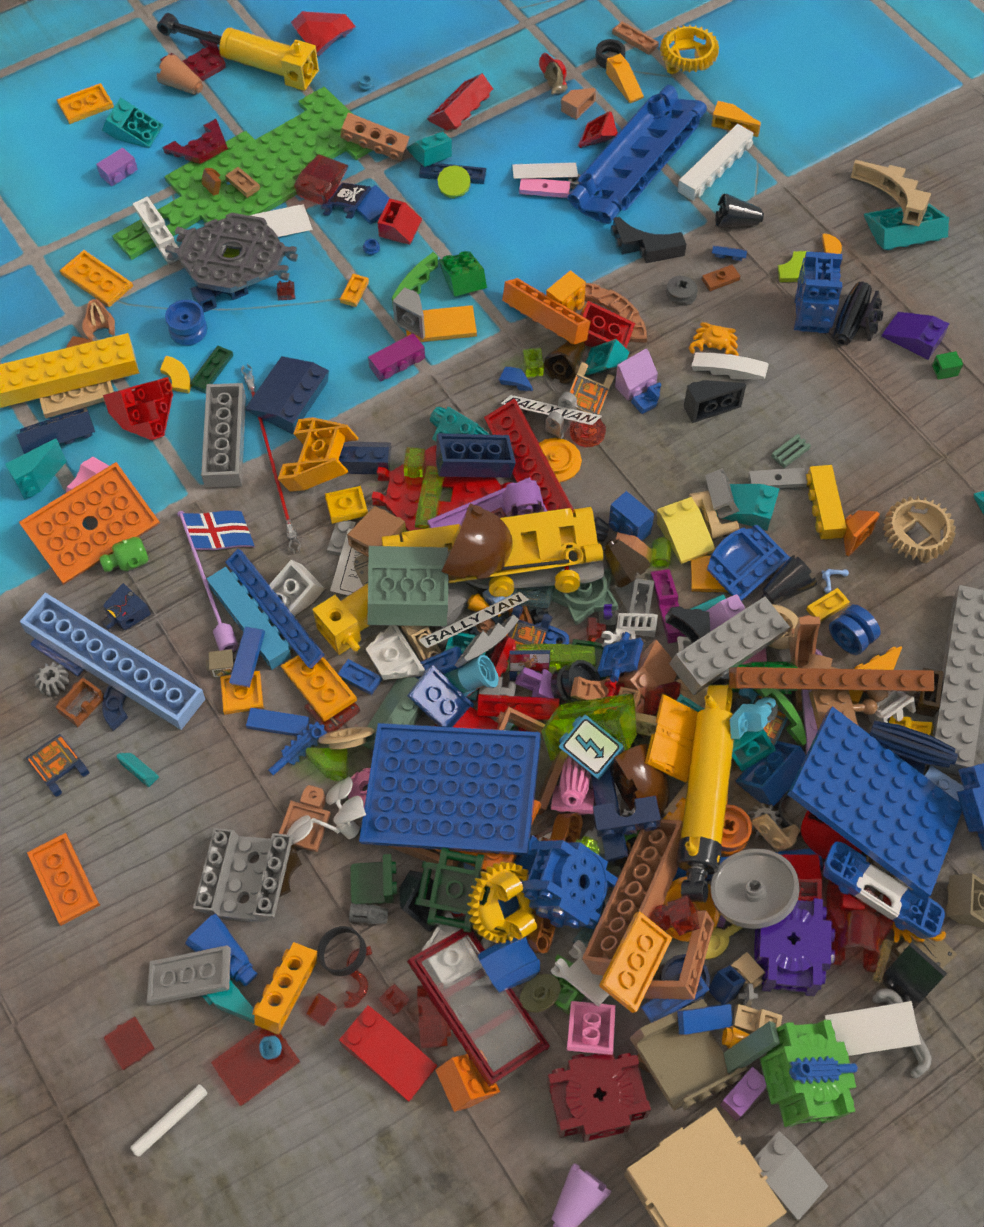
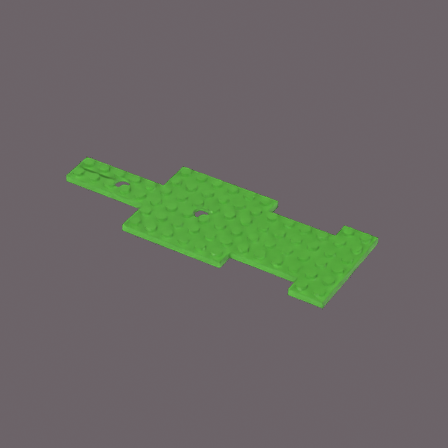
M324 86L298 101L299 106L305 112L259 138L254 139L245 130L226 141L228 149L201 164L190 161L165 175V181L180 197L159 208L157 211L163 219L170 220L166 227L172 236L176 235V227L187 229L201 220L207 223L214 219L218 221L224 219L229 213L253 215L268 212L303 192L302 187L296 180L344 152H347L356 161L373 151L340 137L341 128L348 112L353 113ZM237 167L242 169L260 185V190L248 198L232 184L227 185L228 181L225 175ZM205 168H213L220 174L221 184L219 194L212 195L202 185V175ZM141 219L112 235L113 240L131 260L156 246Z

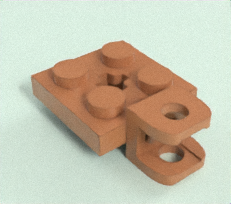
M308 785L303 791L300 803L290 802L279 834L287 835L292 824L305 815H309L310 819L315 818L328 824L331 813L330 811L323 810L326 803L323 789ZM313 823L310 833L301 841L293 844V846L318 852L326 827Z

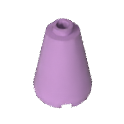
M574 1163L570 1168L552 1216V1220L555 1222L553 1227H578L610 1196L612 1191L607 1189V1186L588 1171L583 1172L579 1169L580 1166Z

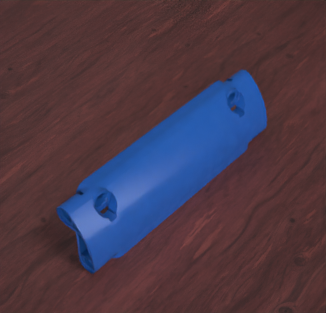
M666 85L659 94L653 95L647 100L578 178L579 184L568 195V201L584 215L598 222L610 224L621 210L625 211L631 206L697 129L699 120L707 112L706 104L698 100L679 99L676 89L672 85Z

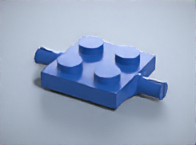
M623 632L620 641L605 645L597 671L600 677L611 676L610 680L612 682H618L621 673L637 670L644 644L641 638L630 640V634Z

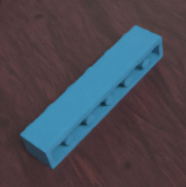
M224 567L206 578L209 588L242 632H244L245 626L265 631L259 654L271 670L291 658L290 644L286 639L282 640L280 638L281 634L275 625H270V619L267 614L260 612L257 601L254 598L250 599L247 588L244 585L240 586L238 583L239 579L233 571L230 572L227 567Z

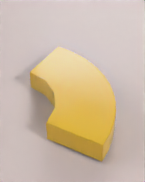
M165 356L160 371L172 380V390L190 393L191 380L186 367L177 359Z

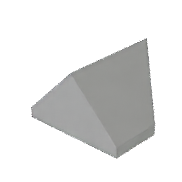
M637 578L622 588L615 587L628 613L649 614L654 581Z

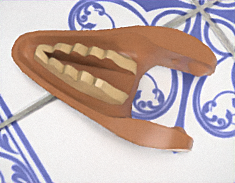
M90 300L82 324V329L87 338L93 341L94 335L92 333L101 328L109 329V334L115 336V320L99 300Z

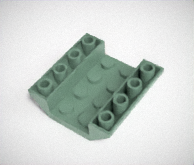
M369 546L367 625L447 626L448 574L441 571L448 554V547Z

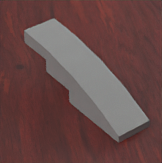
M512 615L503 621L502 624L497 623L491 627L487 633L484 631L479 633L469 643L455 666L458 668L495 646L511 631L519 619Z

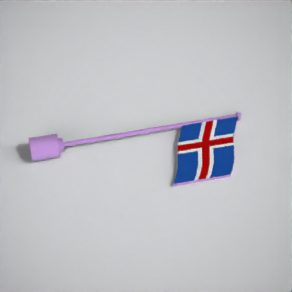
M226 510L203 514L179 511L177 516L182 521L218 625L213 630L219 651L232 649L235 652L239 646L232 626L221 622L196 550H219L234 547L255 548L242 511Z

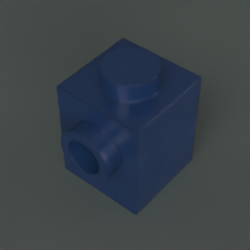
M729 965L717 972L709 986V992L717 1001L724 1005L737 997L746 979Z

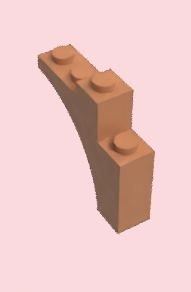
M811 615L799 617L796 627L790 631L788 637L790 662L798 668L805 666L808 663L809 654H815L817 636L821 624L820 617H813ZM801 690L792 691L793 707L796 711H803Z

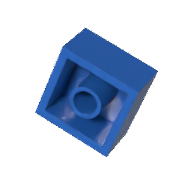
M626 491L611 504L608 524L615 532L636 536L643 541L651 534L654 513Z

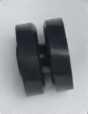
M577 660L568 666L559 668L551 677L550 686L554 698L559 699V704L568 710H575L580 705L590 703L571 697L574 677H581L590 681H601L596 668L585 660Z

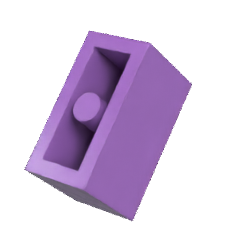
M123 147L96 164L99 175L110 186H114L138 170L135 158Z
M752 1067L725 1097L720 1106L738 1121L767 1088L765 1078Z

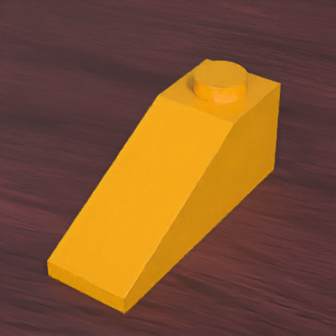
M620 53L608 58L606 74L627 101L633 103L643 99L644 95L629 63Z
M717 102L712 117V127L730 131L739 124L753 132V136H759L761 122L734 104Z

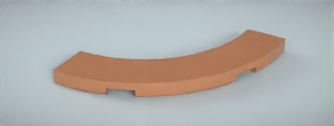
M586 283L585 300L601 304L615 314L634 322L635 326L629 342L647 343V331L644 321L639 316L637 309L626 298L611 289L607 290L601 288L600 285Z
M625 672L619 675V679L623 676ZM574 677L571 697L585 702L604 701L609 692L604 684L610 680V677L602 681H590L581 677Z

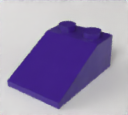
M897 312L881 337L929 360L943 340L949 323L931 315Z

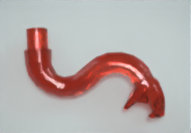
M367 946L366 956L373 954L371 946ZM360 948L350 953L346 967L355 961ZM358 970L350 974V976L359 982L360 988L356 993L346 991V994L349 995V1000L347 1002L344 1001L346 1008L358 1005L368 991V981L365 975Z

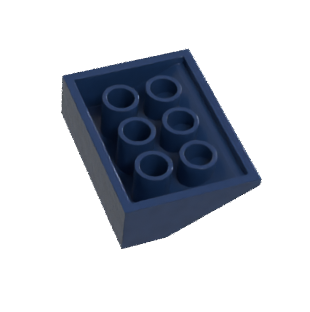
M281 356L245 410L293 434L298 419L305 417L327 384L329 370L314 362Z

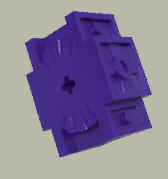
M814 898L812 902L797 900L794 909L783 920L768 927L755 929L754 960L765 972L762 977V991L771 992L772 989L805 992V996H815L818 990H821L822 984H825L826 971L830 969L831 963H834L835 951L831 950V942H834L835 929L831 928L832 921L825 920L826 907H823V899Z

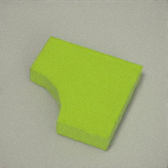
M793 251L789 262L778 265L779 282L798 281L806 251Z

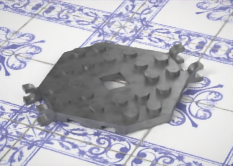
M229 213L226 215V218L219 221L214 219L204 223V227L199 229L194 227L186 230L176 227L175 234H179L176 240L182 243L179 248L167 245L165 252L169 253L167 260L173 261L178 258L199 288L227 293L236 292L274 275H278L282 280L288 281L290 274L287 273L289 267L287 265L280 266L284 256L294 262L298 259V255L295 254L297 247H287L283 242L281 243L277 234L267 225V221L264 218L237 213ZM226 248L241 250L237 257H223Z

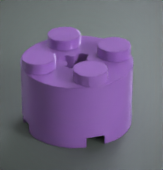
M531 480L521 484L510 483L506 486L507 489L503 492L502 496L507 517L544 512L540 487L536 481Z

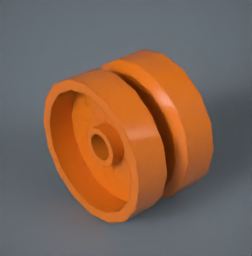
M726 804L721 857L731 856L743 851L752 833V823L749 816L743 809L735 805Z

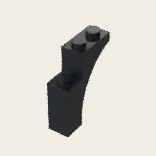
M621 217L613 218L611 234L612 236L615 235V244L620 249L621 254L640 251V256L644 257L645 263L685 256L687 244L682 232L672 234L648 233L630 226Z
M676 606L671 607L665 615V623L681 631L692 643L710 632V615L707 611L684 609L683 607ZM729 672L710 685H727L729 683Z

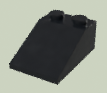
M710 380L693 382L687 385L683 407L692 423L740 408L746 384Z
M911 942L881 976V979L888 989L897 992L901 996L903 1002L911 1001L915 1009L947 973Z

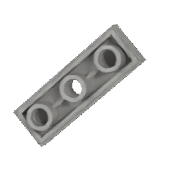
M804 468L749 471L748 474L750 484H765L776 488L807 486Z

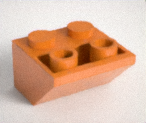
M468 1054L452 1057L435 1070L454 1112L470 1108L500 1092L497 1083L490 1087L487 1085Z

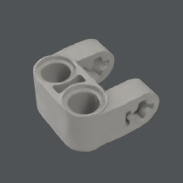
M564 392L559 398L558 406L576 410L577 398L570 392ZM552 411L546 418L545 432L562 439L573 421L564 419L561 414Z

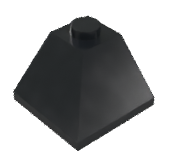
M410 870L399 887L400 909L425 930L431 932L434 926L428 925L430 907L415 904L423 872ZM431 878L426 900L431 899L434 880ZM438 909V910H437V915L440 916V915L442 914L443 910H442V909Z

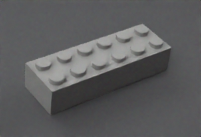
M243 383L207 384L201 473L205 488L242 486L246 394Z
M763 597L678 652L669 665L691 693L695 695L727 674L729 668L739 666L780 639L790 626L769 600Z

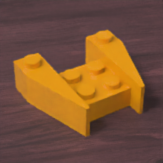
M314 417L298 419L293 434L303 444V448L298 462L282 465L278 480L290 492L309 489L348 473V470L339 461V456L344 442L357 441L359 439L349 426Z

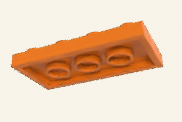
M66 833L27 852L57 921L61 926L100 906Z

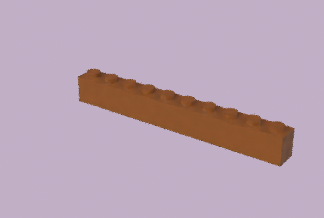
M729 668V689L925 692L934 691V671Z

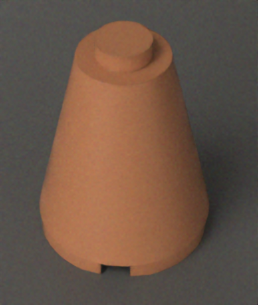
M173 53L172 56L169 54L163 59L159 66L161 72L160 74L157 73V81L159 83L194 95L201 92L203 88L202 80Z

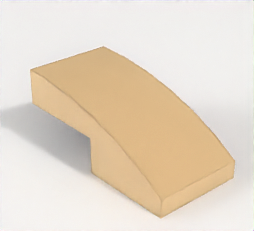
M741 1004L735 1005L732 1025L737 1029L753 1033L769 1021L775 1023L776 1028L781 1026L782 1015L764 1009L756 1010Z

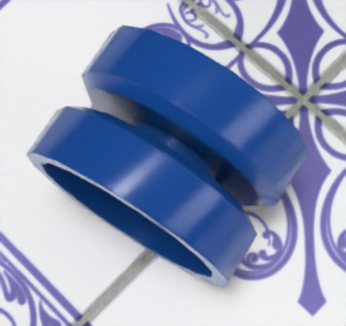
M185 299L176 301L166 310L165 319L169 333L176 343L193 345L203 340L206 336L208 328L202 307L197 302Z
M854 604L848 606L842 611L841 615L834 618L829 624L832 638L844 651L852 655L861 654L881 634L880 627L875 618L866 609Z

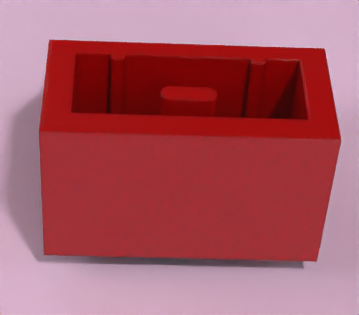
M389 198L378 221L379 237L411 245L422 218L405 202Z
M780 854L791 863L796 871L799 881L798 900L813 901L814 898L822 899V877L818 854Z

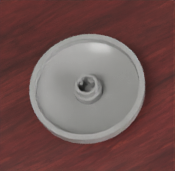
M748 849L731 855L720 864L719 871L714 873L712 877L711 895L717 911L730 923L743 928H764L780 922L794 909L799 897V881L794 867L780 854L765 849Z

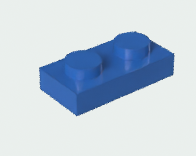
M713 245L712 253L715 254V257L725 258V255L732 256L733 260L742 261V258H746L747 250Z
M349 659L338 673L343 681L371 696L382 681L381 676Z

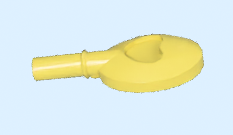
M732 924L724 930L715 928L711 935L705 960L720 956L728 947L729 937L743 927Z

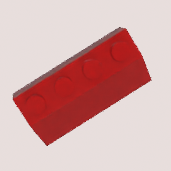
M483 73L464 81L427 120L446 131L452 128L454 130L462 125L461 121L471 116L470 112L479 108L480 102L490 97L489 93L493 90L492 86Z

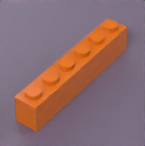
M518 278L505 281L502 301L509 304L510 307L519 310L520 313L532 318L533 321L555 332L556 335L563 337L571 344L587 341L589 320Z

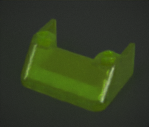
M622 694L563 704L557 707L541 730L551 761L555 760L559 752L562 751L559 748L561 737L566 732L569 734L574 728L572 724L579 716L583 717L584 715L588 716L612 737L615 736L618 742H622L624 750H629L637 735L633 695Z

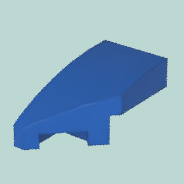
M514 367L504 368L499 378L501 385H515L521 391H533L522 369Z
M661 383L649 386L646 392L632 398L631 403L641 414L656 407L660 397Z

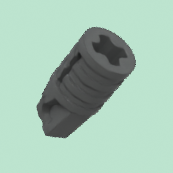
M351 903L349 922L362 924L387 923V908Z

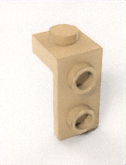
M768 814L754 818L751 822L776 852L792 847L797 841L796 838L800 832L796 824L780 829Z

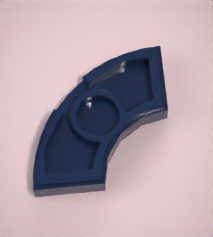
M109 685L103 696L102 712L106 723L114 731L128 718L123 708L126 695Z

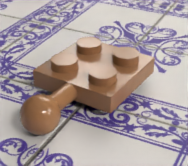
M812 690L809 692L817 729H819L828 709L832 706L857 725L855 712L873 715L878 708L877 703L872 699H866L862 704H852L849 690Z

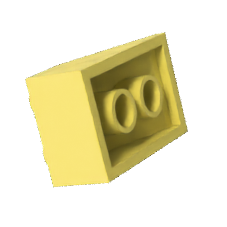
M692 497L657 509V525L681 564L714 552L715 546L702 514Z

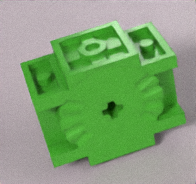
M831 1020L804 1025H794L791 1022L777 1027L780 1044L769 1050L766 1056L760 1058L771 1105L779 1104L784 1127L819 1121L830 1123L855 1112L854 1101L850 1090L856 1088L853 1073H841L839 1080H834V1082L828 1079L826 1083L822 1080L816 1083L813 1079L811 1084L807 1080L805 1084H802L799 1080L795 1081L789 1074V1070L792 1067L790 1062H795L798 1057L801 1061L805 1057L809 1061L811 1057H814L817 1061L818 1057L824 1060L828 1056L829 1058L833 1057L835 1061H838V1064L850 1063L845 1043L836 1041Z

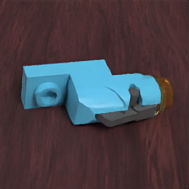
M767 696L762 697L755 704H742L730 718L731 739H740L746 731H761L767 723L775 720L778 712L776 699Z

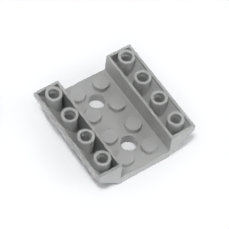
M214 828L193 909L209 915L217 914L221 919L258 923L273 919L276 913L293 836L272 833L271 839L238 836L234 830ZM258 854L259 860L256 863H250L251 857ZM248 894L249 900L246 903L241 904V897L243 895Z

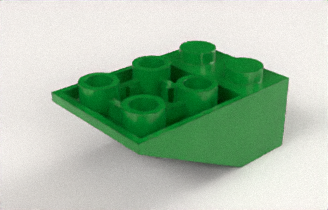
M462 251L454 256L447 255L443 259L438 260L448 287L454 297L487 288L484 268L470 251Z

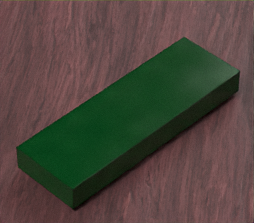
M217 345L190 382V386L206 394L207 384L214 383L233 357V351Z

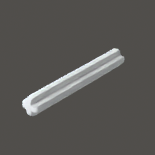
M196 1086L131 1145L133 1153L138 1157L141 1156L207 1095V1091L203 1086Z

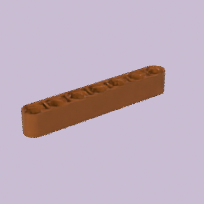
M578 813L559 814L555 819L550 839L554 841L564 840L567 843L578 842L583 825L582 817ZM532 911L531 914L535 916L534 920L537 929L525 937L534 953H547L550 949L556 926L552 925L549 919L540 917L536 914V911Z

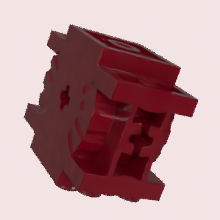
M593 1053L594 1055L586 1057L584 1054L572 1056V1060H568L566 1071L565 1068H558L552 1070V1074H548L547 1086L551 1095L559 1138L582 1133L583 1142L628 1133L631 1122L648 1118L651 1107L646 1098L637 1055L631 1056V1053H625L617 1056L618 1059H615L614 1054Z

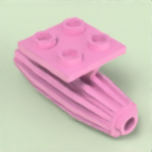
M569 755L562 766L560 785L555 786L553 791L551 810L577 812L582 815L593 814L595 796L594 790L589 789L590 772Z

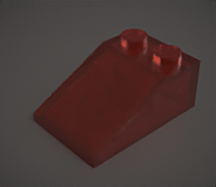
M318 154L298 176L294 184L297 196L320 205L327 203L335 193L348 169V165Z

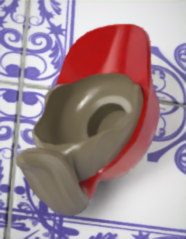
M543 53L539 59V67L544 73V78L548 81L549 86L553 87L551 94L564 93L568 88L565 82L567 70L564 63L559 59H553L547 53Z

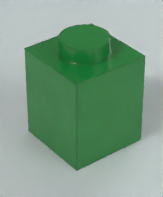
M957 351L936 355L932 364L938 380L958 376L963 367V361L959 358Z

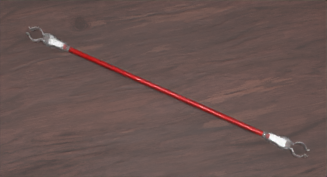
M247 363L248 368L251 369L249 374L243 372L245 369L244 365L241 371L244 375L245 384L253 398L256 393L255 379L252 375V367ZM258 417L286 518V535L290 547L293 541L299 544L300 542L298 541V535L293 523L289 519L263 420Z

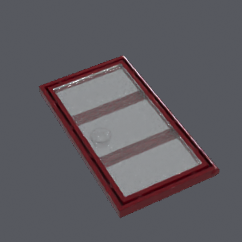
M460 929L409 958L407 963L490 1087L543 1051L548 1050L550 1045L528 1012L523 1008L522 1003L513 990L510 988L499 993L492 984L478 958V954L485 949L471 930L468 933Z

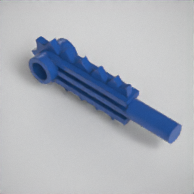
M317 721L314 724H309V730L303 729V736L297 735V741L290 740L291 746L284 745L285 749L281 750L283 757L270 767L268 771L274 776L287 763L295 765V762H299V756H305V750L312 751L311 745L318 746L317 740L327 733L324 730L325 725H320Z
M828 1056L824 1060L818 1057L817 1061L814 1057H811L810 1061L806 1057L801 1061L798 1057L795 1062H790L792 1067L789 1070V1074L795 1081L799 1080L802 1084H805L806 1080L811 1084L813 1079L816 1083H819L820 1080L826 1083L828 1079L831 1082H834V1080L838 1081L841 1073H856L858 1068L855 1063L838 1064V1061Z

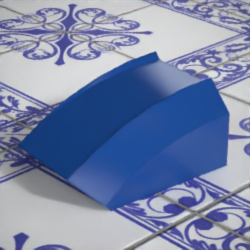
M513 937V941L506 939L505 943L499 942L478 954L482 967L499 993L530 981L540 972V959L536 957L526 937L521 940Z

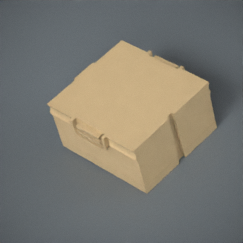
M716 1107L685 1129L680 1128L664 1139L653 1151L628 1167L624 1174L657 1227H767L787 1213L765 1181L768 1177L761 1175V1168L744 1144L741 1145L740 1136L736 1138Z

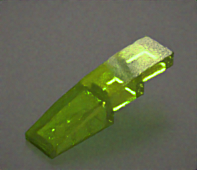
M437 466L426 467L415 520L416 528L428 529L427 521L437 517L444 476L438 475Z
M570 644L516 645L515 651L550 650L549 667L556 666L557 670L577 660H585L596 666L595 647Z

